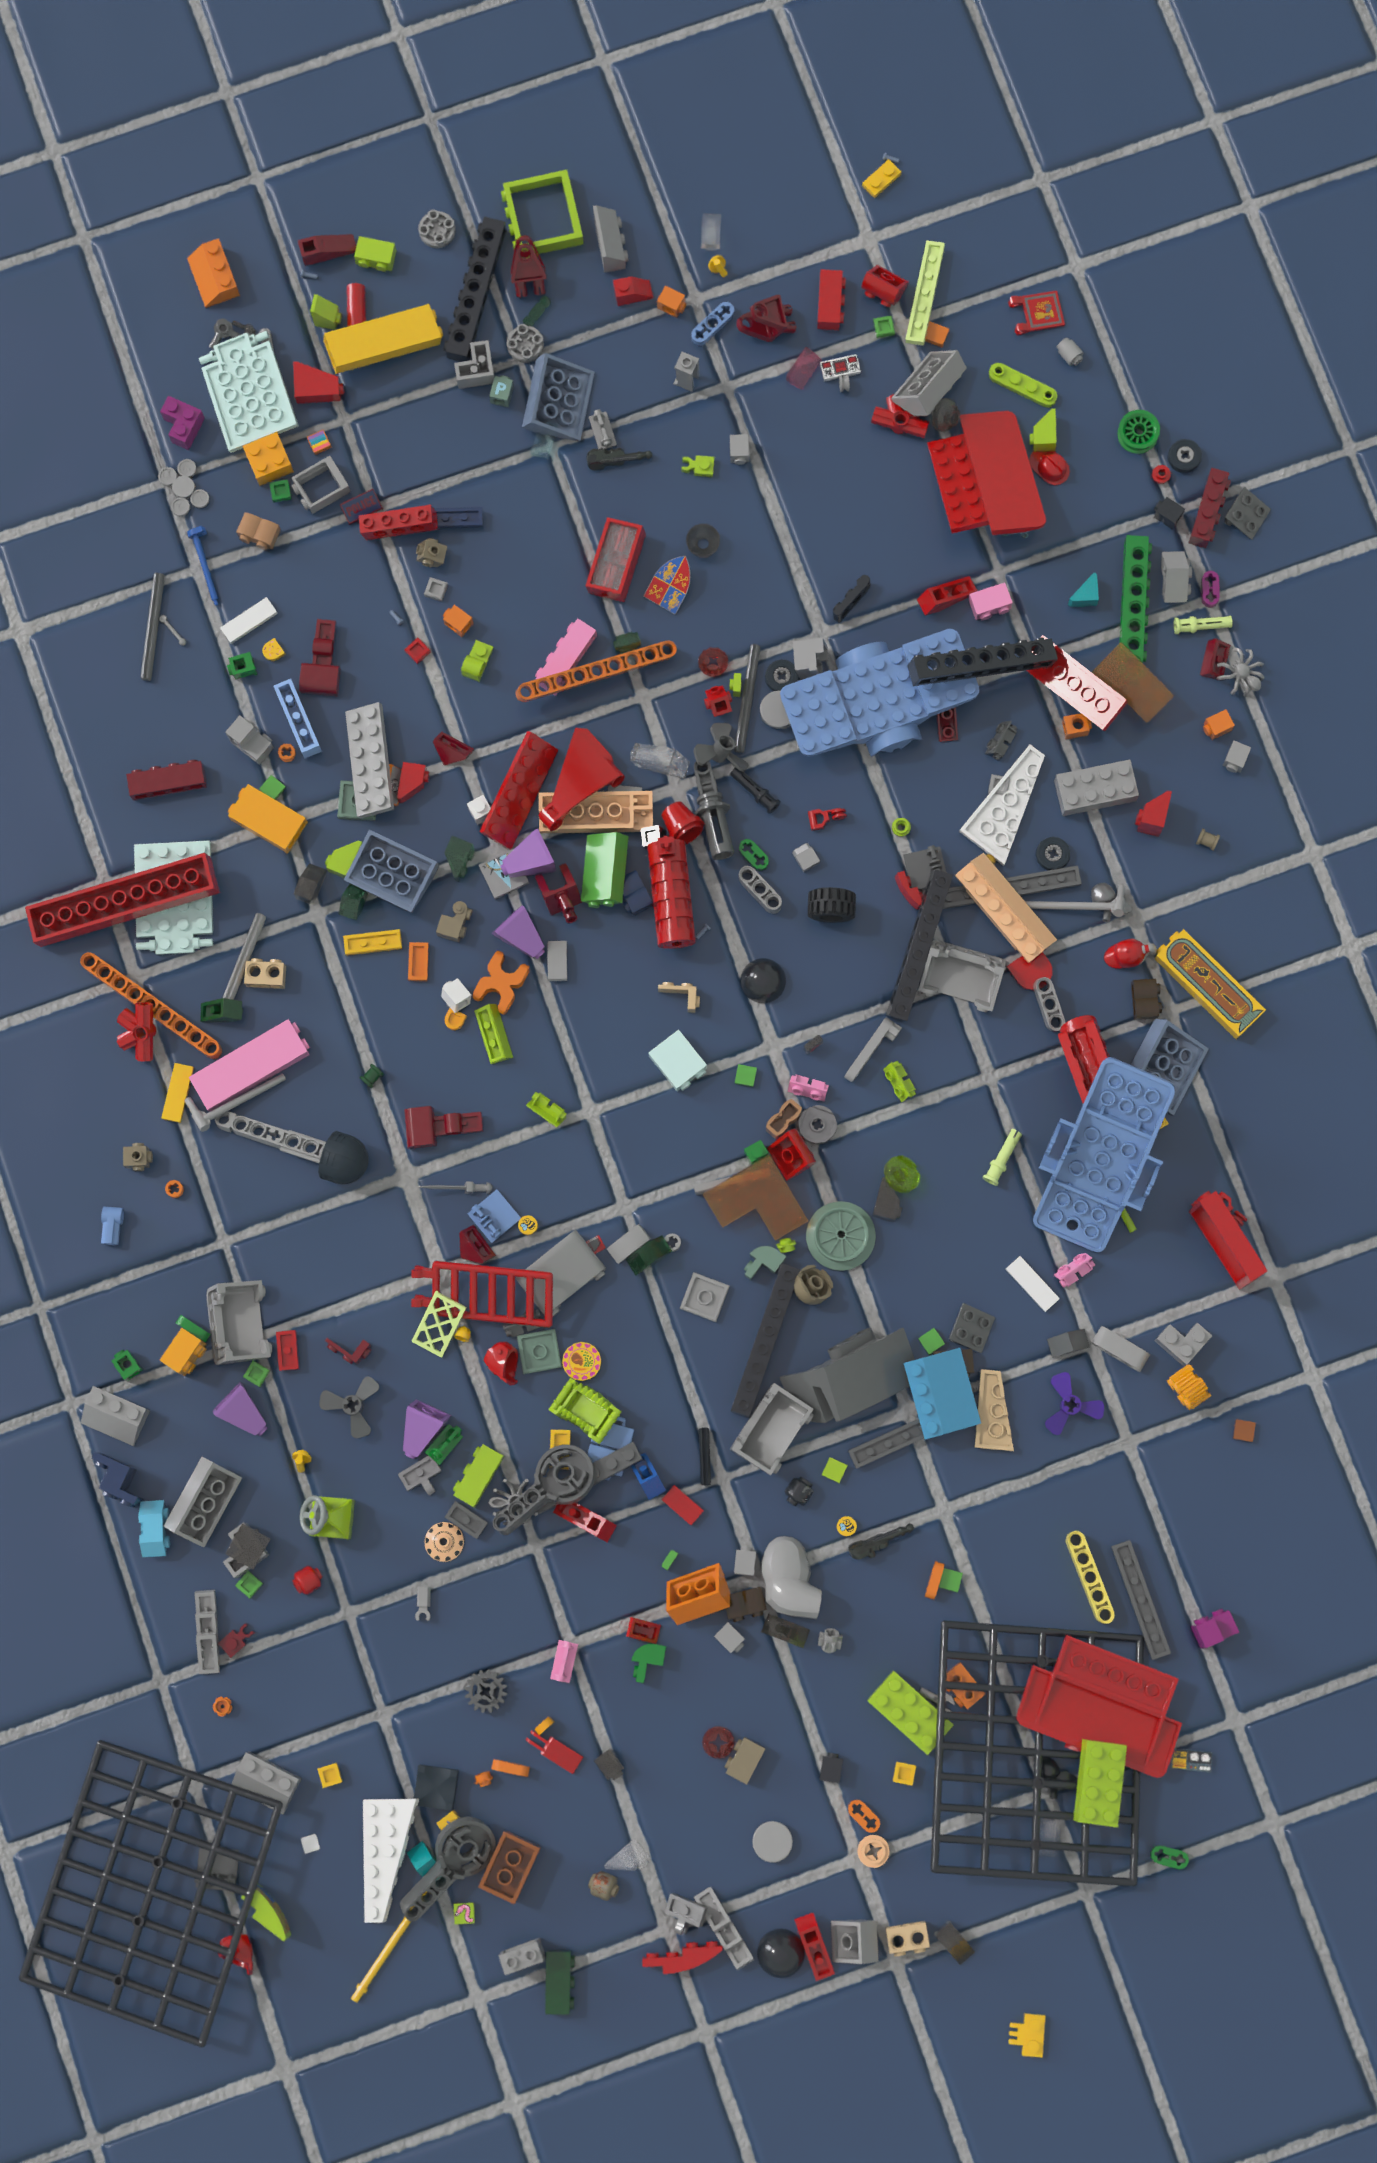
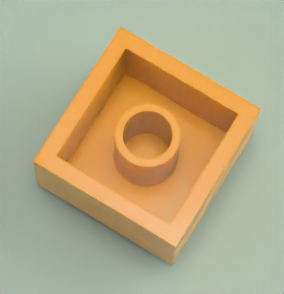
M277 432L243 446L259 486L294 472Z
M181 1328L160 1361L179 1374L186 1376L187 1373L191 1374L196 1366L194 1363L197 1358H201L206 1352L207 1348L205 1346L207 1343Z

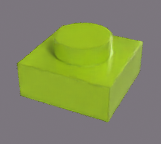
M734 673V679H730L729 690L733 691V697H741V673Z

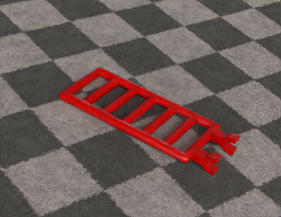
M434 1261L432 1268L416 1265L415 1269L411 1270V1278H432V1297L416 1294L415 1299H411V1307H428L435 1291L440 1293V1269L451 1270V1299L459 1303V1271L470 1272V1311H465L461 1319L547 1328L553 1324V1274L551 1272ZM478 1273L489 1274L488 1313L477 1312ZM496 1275L507 1276V1315L496 1314ZM515 1277L526 1278V1317L515 1316ZM534 1279L545 1280V1319L534 1318ZM438 1297L434 1303L435 1309L440 1308V1298ZM451 1307L452 1316L456 1318L460 1311L457 1307ZM446 1309L437 1312L438 1316L449 1317Z

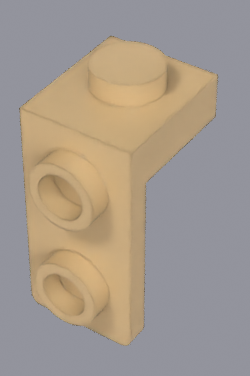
M663 982L662 985H658V992L688 994V1012L695 1013L696 1007L700 1006V996H696L697 988L693 984L682 983L681 986H674V983Z

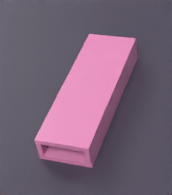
M288 1019L191 1075L189 1079L207 1110L211 1112L310 1055L307 1051L310 1047L305 1038L300 1039L298 1035L300 1030L296 1023H291Z

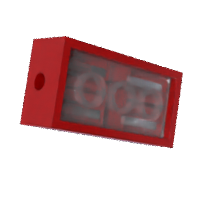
M607 517L585 585L589 594L625 602L646 536L643 525Z

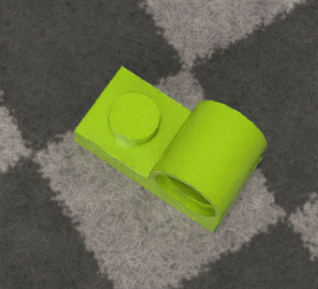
M476 640L470 655L465 657L462 664V676L480 682L493 652V646Z

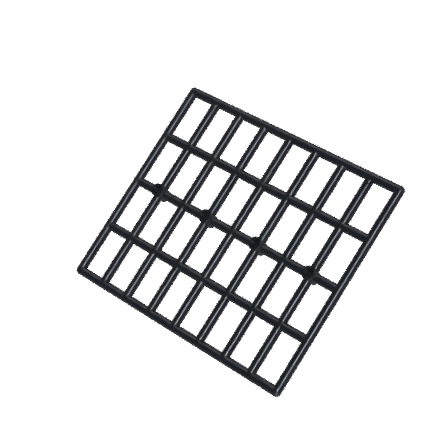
M947 1620L941 1622L930 1867L932 1873L1132 1887L1137 1885L1140 1771L1132 1769V1786L1122 1785V1793L1132 1794L1131 1816L1119 1815L1118 1824H1131L1130 1847L1089 1844L1090 1824L1088 1823L1081 1824V1844L1041 1841L1040 1818L1073 1820L1074 1812L1041 1810V1788L1077 1790L1078 1783L1074 1781L1043 1779L1042 1757L1080 1759L1081 1751L1043 1749V1734L1035 1731V1748L993 1745L994 1723L1020 1725L1016 1716L994 1715L995 1693L1023 1694L1025 1690L1024 1686L997 1685L996 1662L1035 1665L1042 1669H1045L1046 1666L1055 1667L1057 1659L1046 1656V1636L1066 1637L1068 1635L1073 1638L1087 1639V1643L1094 1646L1095 1639L1136 1642L1135 1662L1143 1664L1144 1637L1142 1635ZM949 1629L990 1632L989 1654L948 1651ZM998 1632L1038 1635V1657L997 1654ZM947 1659L988 1662V1684L946 1681ZM946 1689L987 1692V1713L945 1711ZM945 1719L986 1722L985 1745L944 1742ZM943 1751L985 1753L984 1775L943 1772ZM993 1753L1034 1756V1778L992 1776ZM942 1781L984 1783L983 1806L941 1803ZM992 1784L1032 1787L1033 1808L991 1807ZM941 1811L983 1814L982 1837L940 1834ZM991 1815L1032 1818V1839L991 1838ZM940 1842L981 1845V1868L939 1865ZM989 1846L1029 1848L1031 1850L1030 1871L989 1869ZM1039 1850L1081 1852L1080 1875L1038 1872ZM1089 1853L1130 1855V1878L1088 1875Z
M99 1740L96 1744L19 1975V1981L195 2046L205 2047L283 1803L250 1790ZM103 1749L139 1761L133 1783L96 1771ZM147 1764L184 1777L178 1797H172L140 1786ZM93 1778L130 1791L123 1812L86 1800ZM191 1780L229 1792L222 1814L187 1801L186 1795ZM137 1794L172 1806L173 1812L168 1827L131 1815ZM236 1795L274 1807L267 1829L230 1817ZM83 1808L120 1820L114 1841L77 1829ZM181 1810H187L219 1821L212 1843L175 1830ZM128 1823L165 1835L158 1856L121 1844ZM227 1824L264 1837L258 1858L220 1846ZM74 1837L111 1849L104 1871L67 1858ZM172 1838L210 1851L203 1873L168 1860L166 1856ZM118 1852L152 1864L154 1870L148 1886L111 1873ZM217 1854L255 1867L248 1888L210 1875ZM64 1866L101 1878L94 1900L57 1887ZM162 1868L200 1880L193 1902L156 1889ZM108 1882L145 1894L139 1915L102 1903ZM208 1883L245 1896L238 1918L201 1905ZM54 1895L91 1908L85 1929L48 1917ZM153 1897L190 1910L183 1932L149 1920L147 1914ZM99 1911L133 1923L135 1928L129 1945L92 1933ZM198 1913L235 1926L229 1948L191 1935ZM45 1925L81 1937L75 1959L38 1946ZM143 1927L181 1940L174 1962L137 1949ZM89 1940L126 1953L119 1975L82 1962ZM188 1943L226 1956L219 1978L182 1965ZM35 1954L72 1967L65 1989L28 1976ZM133 1957L171 1969L164 1991L130 1979L128 1972ZM79 1970L113 1982L115 1989L109 2005L72 1992ZM178 1973L216 1986L209 2008L172 1995ZM123 1987H128L161 1999L154 2021L117 2008ZM169 2002L206 2015L200 2038L162 2024Z

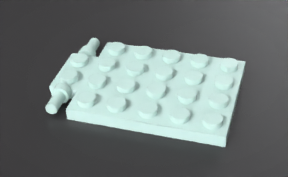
M267 331L257 335H249L248 332L214 345V350L210 351V354L199 358L201 365L214 361V363L202 367V371L230 453L240 450L244 445L275 432L280 434L298 427L270 341L258 345V342L269 338Z
M191 841L135 844V873L204 852L211 857V842ZM212 896L136 918V937H155V940H149V942L136 943L137 950L156 951V955L194 953L195 949H200V947L213 946V939L194 938V935L213 934Z

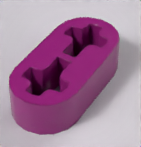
M1207 571L1201 579L1202 603L1209 608L1216 606L1220 598L1219 576L1214 571ZM1209 576L1212 580H1215L1212 582L1211 587H1209V581H1205ZM1209 592H1212V598H1215L1213 602H1210L1209 599H1206L1208 598Z

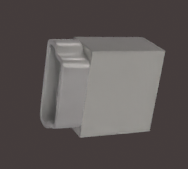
M808 843L792 852L803 872L820 863L819 858Z

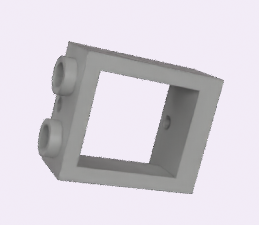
M331 456L292 477L294 484L291 486L296 495H301L303 498L300 500L305 510L309 509L312 514L351 492ZM329 470L339 488L312 503L301 485Z
M540 1937L503 1950L499 1954L505 1975L541 1963L546 1958Z

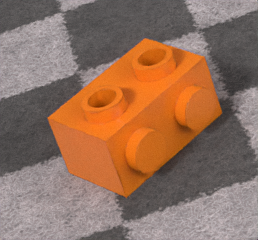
M960 1662L947 1672L946 1681L976 1683ZM946 1689L948 1693L950 1691L956 1696L954 1701L960 1708L964 1706L966 1709L970 1708L985 1695L981 1691Z

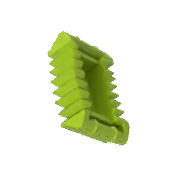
M572 1378L563 1386V1389L548 1409L560 1419L563 1418L578 1426L598 1444L607 1436L608 1431L622 1412L614 1407L602 1394L591 1389L588 1385L579 1384Z

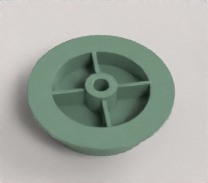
M838 1201L824 1205L811 1217L806 1230V1241L811 1255L818 1263L832 1270L845 1271L858 1267L867 1260L875 1245L876 1233L870 1216L862 1208L849 1202ZM843 1233L844 1237L839 1238L837 1234Z

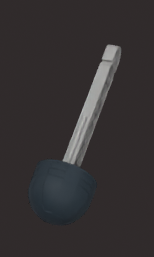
M229 1111L214 1118L217 1127L230 1133L233 1131L236 1135L319 1163V1177L336 1184H350L357 1181L364 1175L368 1167L369 1157L364 1144L356 1137L339 1131H334L327 1142L292 1130L287 1131L244 1116H237ZM226 1116L229 1118L226 1124L219 1123L221 1117ZM245 1122L246 1127L244 1129H236L238 1123ZM257 1128L264 1129L261 1135H254V1130ZM279 1134L280 1138L273 1140L272 1136L276 1137ZM292 1139L299 1141L295 1147H290L288 1143ZM309 1145L316 1146L314 1152H306V1148Z

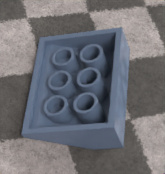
M547 353L538 357L534 367L522 428L542 435L580 441L594 371Z
M369 830L344 881L412 913L431 884L439 864L418 852Z
M1155 1019L1131 1065L1173 1083L1175 1094L1167 1113L1174 1115L1209 1048L1168 1020Z

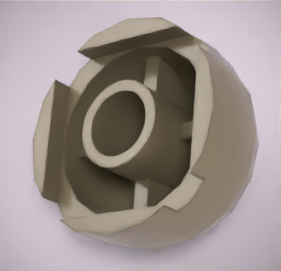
M815 1265L804 1267L796 1276L794 1283L796 1296L808 1305L820 1304L832 1294L833 1283L830 1276L825 1270L815 1268Z

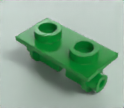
M448 1424L425 1453L440 1465L463 1438L460 1433L462 1431L461 1428L458 1426L452 1427Z

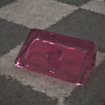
M805 347L788 372L786 381L802 390L822 359L811 349Z

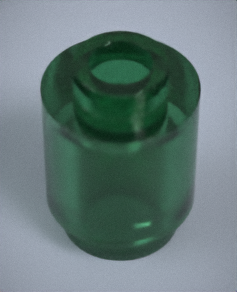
M631 631L615 636V641H613L615 652L619 651L620 654L638 649L637 647L641 646L638 632L633 633Z

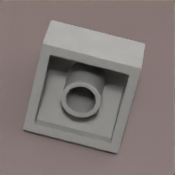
M877 1920L831 1921L833 1962L854 1964L878 1962Z

